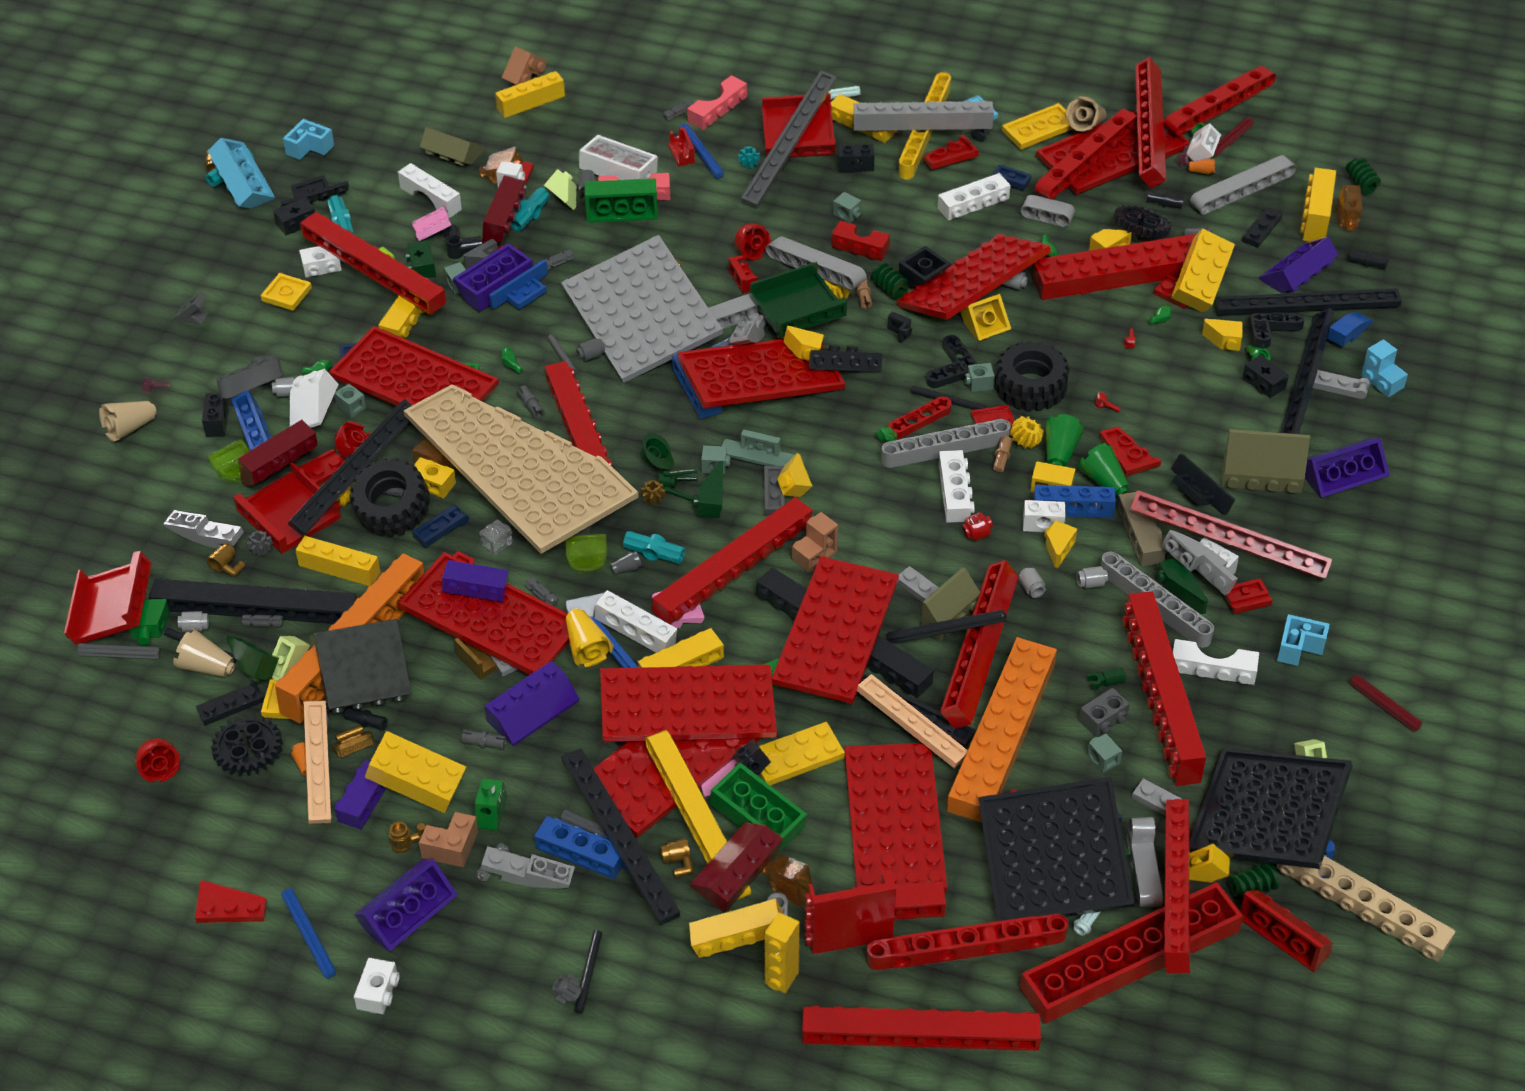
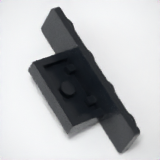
M322 175L291 185L294 198L282 201L281 207L304 197L312 204L318 200L325 201L334 195H343L348 191L349 183L344 181L329 186L325 176Z
M829 345V348L822 347V350H810L809 368L881 372L883 354L863 352L858 349V346L847 345V348H840L839 345Z
M1179 454L1171 468L1177 474L1172 482L1178 487V490L1189 496L1194 504H1212L1223 515H1227L1235 502V498L1184 454Z

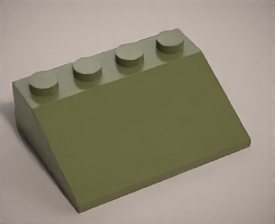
M1229 429L1222 465V487L1302 493L1310 435Z

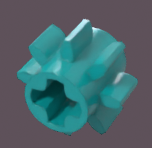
M753 147L743 148L738 155V162H742V166L745 168L755 167L760 160V153H756V149Z

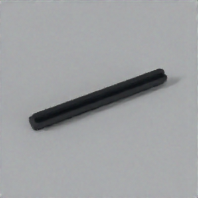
M997 610L891 631L887 633V640L894 644L1002 623L1006 621V613L1004 610Z

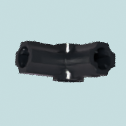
M451 224V226L444 229L447 255L451 259L461 258L463 254L482 245L481 236L461 238L460 228L455 226V224Z

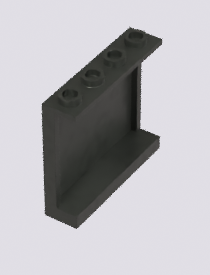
M397 619L323 631L310 635L311 644H315L327 705L326 711L331 710L332 714L344 711V707L352 706V710L364 708L366 703L371 702L373 706L385 704L387 699H393V702L406 700L405 696L412 694Z

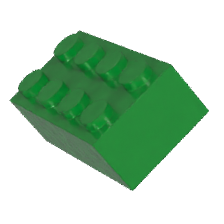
M656 178L586 181L585 203L587 223L658 220Z
M740 762L711 789L710 804L737 826L741 827L745 822L766 825L783 838L780 851L776 856L805 828L807 813Z

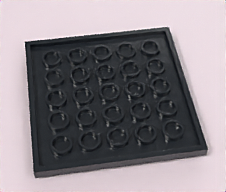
M1223 748L1190 838V853L1214 844L1231 859L1320 869L1353 767L1352 761Z
M1111 777L978 797L997 921L1061 914L1068 917L1135 907Z

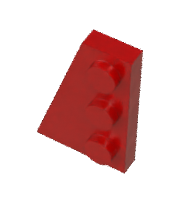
M961 135L958 141H950L945 148L939 147L924 155V162L931 170L939 169L942 166L953 165L960 161L978 157L979 150L964 135Z
M1118 426L1100 431L1099 437L1103 443L1107 445L1109 443L1113 447L1125 476L1161 466L1159 458H1154L1148 454L1149 450L1145 447L1141 448L1134 443V439Z
M201 880L195 920L196 923L265 922L267 900L266 897Z

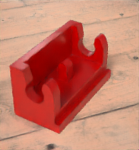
M679 128V135L677 137H674L671 131L668 147L678 167L695 163L694 146L685 128Z
M746 256L728 257L729 272L741 293L750 292V283L759 280V278L754 276L747 262L739 264L740 261L747 259Z

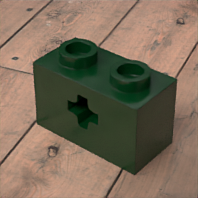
M429 240L407 243L408 251H405L406 261L410 262L408 263V268L415 270L425 278L436 277Z

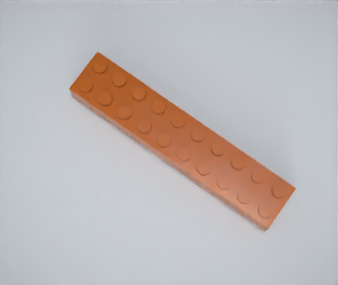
M402 554L393 561L391 566L380 575L373 585L368 587L367 591L360 598L356 599L349 610L345 611L341 618L330 626L329 630L393 619L398 621L406 613L398 608V601L424 574L423 562ZM315 645L309 651H306L303 657L275 685L280 714L299 724L304 721V701H322L325 698Z
M1016 638L948 795L947 812L982 823L978 797L1002 794L1054 669L1057 649L1022 638Z

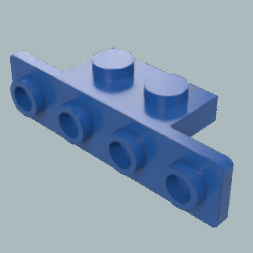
M542 260L493 291L489 295L490 307L495 309L508 301L517 309H521L546 293V286L538 280L548 274L547 261Z

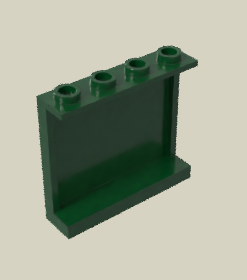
M817 262L750 283V298L779 338L785 336L787 326L805 330L847 316V301L844 297L838 299L818 273Z

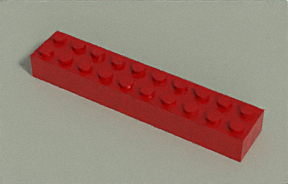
M1196 234L1041 258L1032 264L1031 277L1041 300L1078 295L1082 291L1090 293L1158 282L1166 279L1168 275L1179 278Z
M1150 591L1128 594V601L1124 604L1125 616L1122 617V624L1124 628H1127V640L1133 647V660H1137L1138 676H1142V689L1148 696V709L1153 712V725L1158 728V741L1163 745V758L1169 764V777L1173 778L1175 786L1200 784L1206 762V754L1154 593Z
M1218 882L1190 894V955L1240 931L1243 915ZM1165 907L1022 973L1020 989L1037 1014H1040L1043 1023L1046 1024L1166 967Z

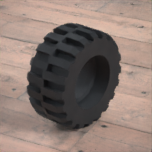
M1027 341V343L1019 342L1016 346L1011 345L1007 350H1004L997 360L996 391L1003 401L1006 400L1008 405H1014L1016 409H1026V411L1030 412L1031 410H1036V412L1042 411L1044 408L1047 410L1053 407V404H1058L1066 394L1069 364L1065 356L1049 344L1044 345L1043 342L1033 343V341ZM1036 374L1043 378L1031 379L1021 375Z
M384 458L380 459V462L377 463L374 461L370 463L368 468L364 467L360 471L361 474H357L354 478L355 484L352 483L350 488L351 494L349 495L351 506L361 525L366 527L371 533L375 532L376 535L384 536V534H387V536H394L396 533H399V535L404 534L405 530L415 528V524L423 520L422 515L427 514V506L430 504L429 490L421 472L418 471L416 466L409 464L406 460L401 459L399 461L398 458L387 460ZM402 488L406 490L404 496L393 505L383 507L374 505L376 498L388 489Z

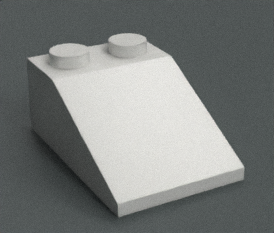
M325 369L313 371L304 376H298L293 381V386L290 390V426L301 419L310 428L321 425L338 387V383Z

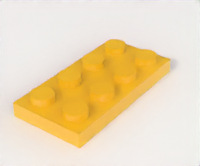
M1058 103L1002 125V132L1022 150L1070 131L1073 128L1067 120V110Z
M826 721L760 745L759 747L767 755L771 763L759 775L766 783L773 785L845 758V752Z

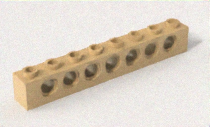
M1326 856L1323 858L1320 869L1277 864L1276 868L1283 874L1293 877L1305 887L1312 888L1324 898L1331 899L1341 905L1343 909L1355 913L1364 921L1374 924L1386 934L1393 935L1405 945L1417 949L1426 957L1439 962L1456 932Z

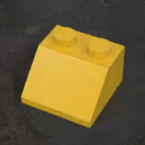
M1000 294L975 301L960 311L965 326L977 341L1011 330Z

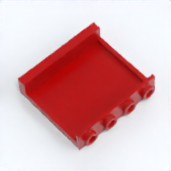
M828 94L789 158L835 155L831 94ZM805 95L762 98L766 157Z
M293 462L290 463L292 472L248 498H244L240 493L233 497L236 510L257 531H266L267 537L271 536L272 545L281 554L298 545L304 538L290 527L288 522L320 489L316 481L312 477L309 478L301 467H297ZM337 501L305 536L311 537L341 518L339 511L341 507Z
M141 551L133 553L131 564L89 577L81 569L78 570L64 634L75 645L139 626L152 564L151 561Z
M891 870L881 872V884L815 896L813 886L809 884L808 894H805L807 906L805 907V915L807 920H805L806 932L804 936L806 946H811L812 954L862 946L875 940L893 938L896 886Z

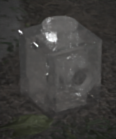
M498 519L479 532L481 546L494 556L512 544V531L510 527Z

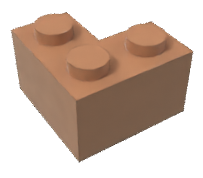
M515 46L502 78L516 85L531 80L532 73L539 76L542 75L546 68L547 60Z
M822 512L811 517L807 522L806 536L800 541H796L792 546V560L809 573L816 568L820 556L830 558L838 551V524Z
M455 812L448 830L426 825L419 841L421 857L464 867L478 834L476 816Z

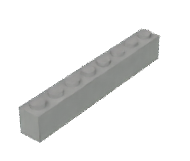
M993 102L854 103V131L992 129L994 116Z

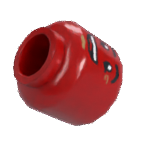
M981 512L965 518L962 525L966 538L974 542L990 536L991 528L993 527L990 517H985Z

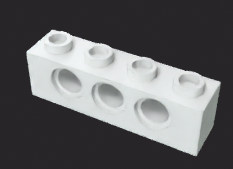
M1000 173L939 194L938 209L948 221L1009 199L1010 184Z
M963 450L939 451L938 466L946 523L964 522L965 518L974 513V502H970V499H972V488L968 487V484H970V474L966 472L968 470V460L964 458Z
M607 590L596 603V620L657 653L676 643L677 628Z

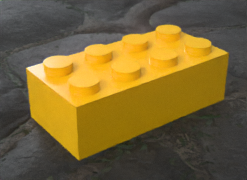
M1315 168L1314 174L1309 176L1308 185L1311 186H1308L1306 191L1303 222L1300 233H1304L1303 241L1310 242L1326 237L1336 177L1335 170Z
M1202 228L1192 241L1171 298L1205 313L1214 302L1235 244Z
M386 731L368 766L365 778L445 813L463 777L466 766Z

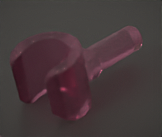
M1187 145L1184 146L1183 153L1177 157L1180 167L1184 163L1186 165L1190 163L1186 154L1188 150Z
M147 377L143 380L141 386L143 387L142 391L149 393L152 387L170 386V383L157 382Z

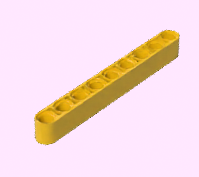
M942 72L936 75L925 102H946L950 93L951 76L948 73ZM912 130L899 159L900 178L908 180L914 177L933 130Z
M665 730L646 737L647 749L708 864L727 841L669 732ZM750 885L737 900L751 895Z

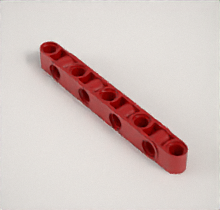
M1259 66L1171 113L1164 121V128L1178 136L1192 130L1195 124L1205 123L1270 87L1276 79V74L1263 66Z
M1121 109L1037 182L1035 192L1048 199H1054L1137 126V115L1126 109Z
M1061 914L1032 916L875 940L869 943L867 947V965L873 970L905 968L1060 944L1066 939L1068 920Z

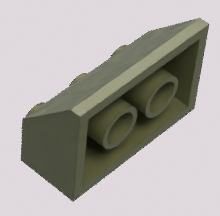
M427 127L420 144L421 148L426 149L425 153L434 156L435 153L440 154L439 158L450 161V158L455 159L454 163L462 166L465 163L472 165L485 150L483 146Z
M964 567L923 601L921 625L967 617L974 612L980 591ZM952 632L935 635L932 637H934L938 641H941L946 636H950Z

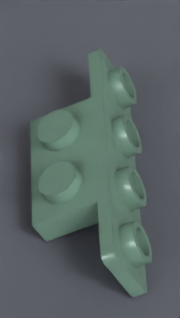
M744 429L741 433V442L725 439L722 447H727V455H730L731 458L765 466H784L794 456L793 454L780 452L781 438Z

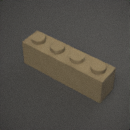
M1136 492L1120 494L1117 510L1141 567L1165 561L1168 551L1161 546L1163 543L1162 532L1159 527L1157 528L1156 521L1130 512Z

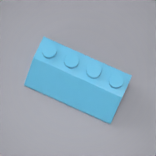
M220 138L208 150L211 161L216 165L219 175L224 179L227 189L232 193L234 201L238 206L253 208L276 198L245 143Z

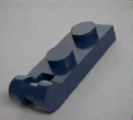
M452 505L412 531L413 537L426 548L459 525H465L469 521V516L464 512L461 513L460 508L456 505Z

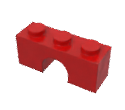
M839 221L832 233V248L882 262L890 248V234L873 230L869 236L860 237L856 235L857 225Z

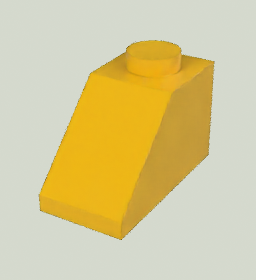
M1103 229L1091 236L1089 251L1129 245L1132 232Z
M1204 319L1202 335L1220 349L1240 351L1242 322Z
M787 326L783 342L799 359L809 361L810 350L821 349L824 335Z
M796 453L784 465L777 478L783 496L802 497L812 487L801 456Z
M1057 520L1054 521L1051 527H1047L1044 537L1046 538L1045 547L1053 565L1059 568L1076 542L1077 528Z
M1214 844L1191 852L1190 880L1211 883L1229 875L1230 858Z

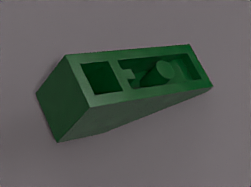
M723 461L717 463L699 487L698 495L693 497V507L696 508V516L720 518L723 495Z
M1176 558L1159 562L1158 571L1156 572L1158 582L1162 583L1166 590L1200 614H1206L1208 599L1193 574Z
M227 635L226 640L241 670L250 675L249 679L261 683V680L270 681L279 658L245 639Z

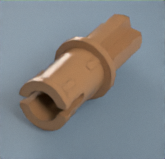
M866 278L864 282L857 286V296L860 298V305L863 309H866L865 303H867L868 308L872 306L871 289L868 287Z
M1008 436L1000 438L999 447L995 451L996 460L993 468L995 472L1002 473L1006 460L1010 458L1009 452L1013 440Z

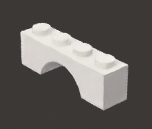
M411 163L398 171L399 184L402 190L411 195L422 191L431 199L436 210L445 206L449 218L462 210L460 193Z
M1175 639L1172 652L1180 674L1254 685L1259 652L1238 649L1228 658L1216 659L1202 653L1196 642Z

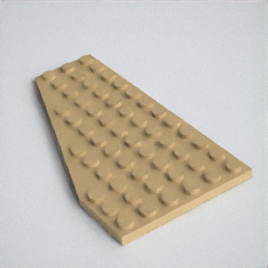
M453 384L404 410V416L540 554L638 498V491L602 457H595L572 446L571 442L549 431H541L523 422L520 417L498 406L494 408L472 397L471 393Z

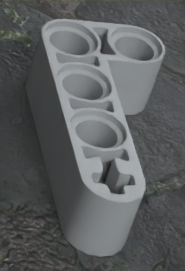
M1153 817L1130 818L1128 826L1127 846L1131 853L1130 864L1138 907H1160L1163 903L1153 843L1155 837Z

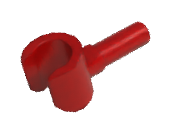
M1133 328L1129 331V337L1124 338L1125 348H1135L1136 337H1134Z
M1098 393L1095 402L1098 408L1106 406L1120 412L1121 408L1107 401L1105 393Z

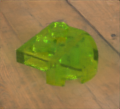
M240 439L207 456V460L222 480L229 482L241 480L237 458L249 452V449L243 440Z
M606 534L577 535L566 539V557L569 566L573 570L582 573L601 569L607 561Z

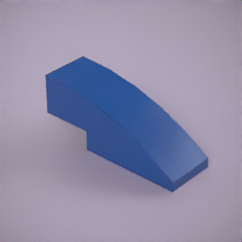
M1358 312L1347 314L1330 327L1328 339L1344 347L1349 341L1353 342L1373 323V320Z

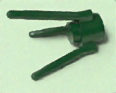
M697 470L660 472L658 482L663 484V489L666 493H672L693 501L692 496L671 488L676 487L677 481H697V477L676 476L697 473Z

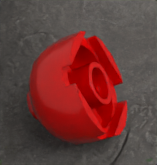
M745 224L738 229L735 235V247L738 253L746 256L747 259L758 260L763 257L760 255L766 251V245L771 243V235L766 230V227L760 224Z
M348 421L337 431L334 445L342 457L347 459L348 455L353 454L371 435L370 432L367 434L363 431L364 427L361 424Z
M149 739L142 743L136 752V769L141 777L148 782L167 781L179 770L180 754L175 746L166 739Z

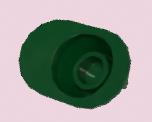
M656 433L646 434L643 438V446L640 452L643 461L653 468L671 469L674 465V460L668 442Z

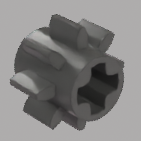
M255 531L251 536H248L249 542H247L248 550H252L253 555L261 556L271 551L270 545L273 542L271 536L267 537L266 531Z
M570 973L567 977L559 976L552 987V990L555 991L553 994L556 996L555 999L562 1004H565L566 1001L574 1002L581 993L579 979Z

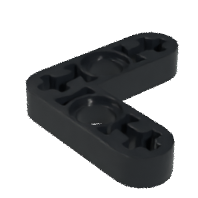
M1252 314L1249 325L1254 345L1259 348L1270 347L1272 338L1270 330H1302L1305 318L1299 314Z
M947 335L943 338V350L953 363L927 372L926 384L931 388H939L965 379V374L968 373V365L977 364L961 340L955 335ZM957 354H962V355H964V357L959 358V357H956L955 355H957ZM952 371V372H955L956 374H955V375H949V374H947V372Z

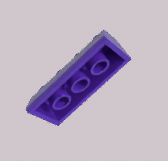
M1329 236L1304 243L1259 276V279L1280 293L1286 291L1291 293L1299 289L1298 285L1308 282L1310 276L1320 273L1322 267L1332 264L1333 259L1338 256V253Z
M508 243L455 276L453 281L466 302L477 311H481L490 305L489 295L493 291L533 267V260Z
M1368 438L1308 457L1305 479L1319 498L1390 476L1380 438Z
M550 661L486 704V720L500 735L506 736L507 741L512 746H515L580 700L566 674Z
M422 859L354 915L373 939L387 951H391L458 894L434 859Z

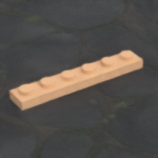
M872 674L857 686V691L953 768L964 760L968 752L967 749Z
M304 701L308 824L331 823L326 701Z

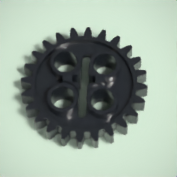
M1122 205V207L1116 208L1113 216L1114 223H1117V226H1121L1122 230H1128V233L1133 232L1134 235L1138 234L1142 238L1144 236L1148 239L1150 237L1157 239V237L1160 239L1166 238L1171 229L1170 221L1162 217L1163 215L1157 214L1156 211L1151 212L1150 209L1139 208L1136 205L1134 207Z
M246 714L243 720L235 717L234 723L228 720V726L221 725V732H215L216 738L212 739V755L214 760H216L217 766H222L223 771L229 769L231 775L238 771L239 776L243 772H247V775L250 776L253 770L259 774V768L267 770L266 764H274L273 758H279L278 752L282 751L281 745L283 744L281 732L277 729V725L272 724L271 719L265 721L264 716L256 719L255 714L252 715L251 719H248ZM241 732L245 733L253 758L249 757Z

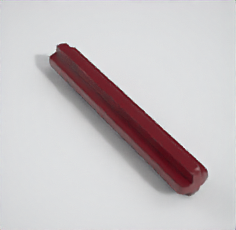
M1246 117L1220 139L1212 157L1219 155L1253 126V119Z
M1356 674L1351 679L1350 684L1412 731L1417 732L1422 727V721L1360 675Z

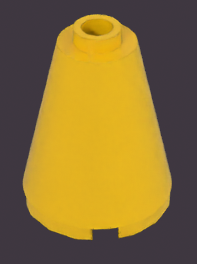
M572 609L566 616V624L575 664L577 666L584 664L585 667H591L603 662L607 658L606 654L609 651L610 653L613 651L611 640L583 609Z

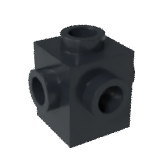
M753 739L745 746L740 747L733 755L737 761L734 766L740 762L756 775H759L771 763L770 759Z

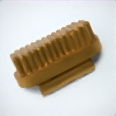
M358 725L335 734L337 742L331 745V747L336 752L338 758H343L374 745L371 738L373 735L371 731L363 732L362 726Z

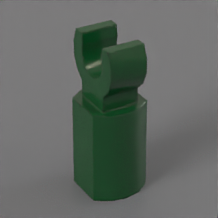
M1123 668L1103 671L1100 674L1091 672L1087 675V681H1096L1091 682L1090 688L1091 690H1097L1102 685L1109 686L1126 682V674Z

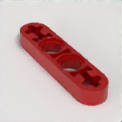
M947 397L936 398L891 421L888 427L896 431L897 439H901L948 415L951 412V400ZM930 412L932 413V415L925 416L923 415V413ZM908 420H915V421H917V423H915V424H910V423H908L907 421H908Z

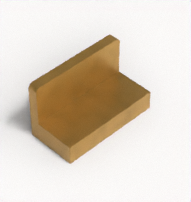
M459 638L454 640L456 655L480 680L497 670V664L484 651L468 643L464 644Z

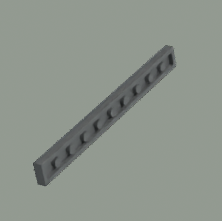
M822 70L819 72L741 197V202L758 208L836 82V76Z

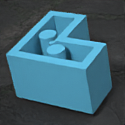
M302 119L283 138L286 155L299 160L310 150L325 155L334 146L332 129Z
M1383 339L1367 349L1361 377L1367 378L1370 384L1387 397H1390L1405 387L1408 374L1394 364L1397 349Z
M1288 614L1277 661L1298 666L1301 651L1322 655L1330 624Z

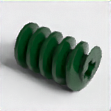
M1365 158L1353 159L1347 163L1346 171L1362 193L1366 196L1372 194L1380 185L1381 179L1374 172L1370 164L1367 163V160Z
M886 262L879 264L871 273L870 280L895 300L900 299L908 292V280L903 278L901 274H898L896 270H893Z
M1264 863L1260 867L1255 866L1252 869L1248 868L1244 872L1239 871L1236 874H1230L1227 878L1230 893L1235 898L1239 895L1241 900H1243L1244 894L1247 891L1258 890L1263 893L1264 889L1268 893L1271 891V886L1274 890L1279 889L1278 874L1272 863Z

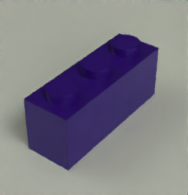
M448 560L442 577V592L503 602L508 586L509 570Z
M365 760L363 765L358 767L352 783L347 785L344 796L335 805L338 822L360 830L364 827L387 788L365 778L371 762L369 760Z

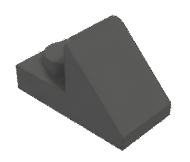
M491 239L464 254L465 269L467 270L497 251V242Z
M200 291L181 306L174 319L201 325L208 315V312L203 309L205 305L203 301L206 295Z

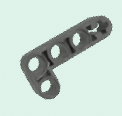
M264 355L251 359L250 365L217 378L216 381L221 398H230L283 376L278 356Z

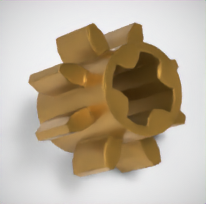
M655 480L645 482V488H641L643 502L647 501L651 505L661 503V498L665 497L663 484H659Z

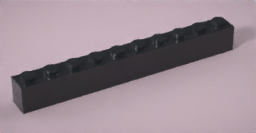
M772 567L756 581L757 595L795 620L807 589ZM878 635L867 666L873 672L885 677L890 683L902 688L907 694H911L915 698L921 696L933 684L934 670Z
M154 579L148 598L167 599L170 612L202 611L203 613H208V615L242 617L243 615H271L273 617L274 615H281L283 620L335 624L342 614L348 611L354 604L357 595L356 593Z

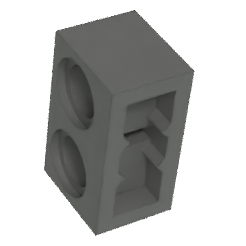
M1111 688L1080 708L1079 722L1097 737L1102 733H1107L1112 726L1122 723L1127 719L1130 703L1114 688Z

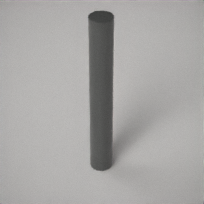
M553 334L549 335L547 339L562 362L567 361L569 368H573L574 374H577L578 370Z

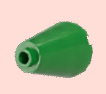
M1059 414L1058 417L1053 418L1052 415L1046 420L1048 464L1067 466L1084 433V424L1081 425L1078 418Z
M1102 443L1087 452L1089 456L1086 459L1081 458L1078 468L1100 487H1115V498L1119 497L1120 494L1128 493V481L1113 447L1109 443L1108 445Z

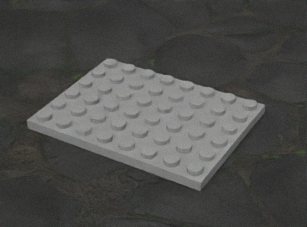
M659 235L561 282L563 289L594 338L603 341L605 346L604 354L623 383L671 360L672 355H676L678 352L689 351L723 334L721 326Z

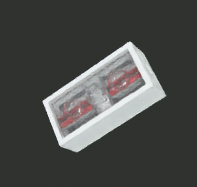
M600 135L595 136L579 150V168L582 170H592L594 174L599 176L616 175L620 180L648 179L651 174L657 173L658 156Z

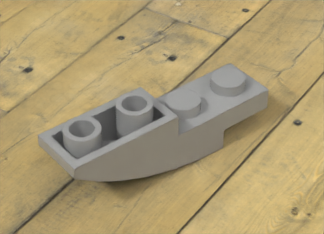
M751 314L746 321L740 322L729 339L730 343L740 345L761 341L765 336L763 327L767 322L763 314Z
M176 510L164 522V526L176 534L212 548H218L224 543L234 546L244 533L240 526L210 522L206 515Z
M1170 530L1161 546L1190 572L1196 569L1224 595L1231 592L1238 578L1225 568L1228 562L1208 547L1186 535Z
M487 846L480 869L502 875V881L537 888H569L575 867L533 854L529 859Z

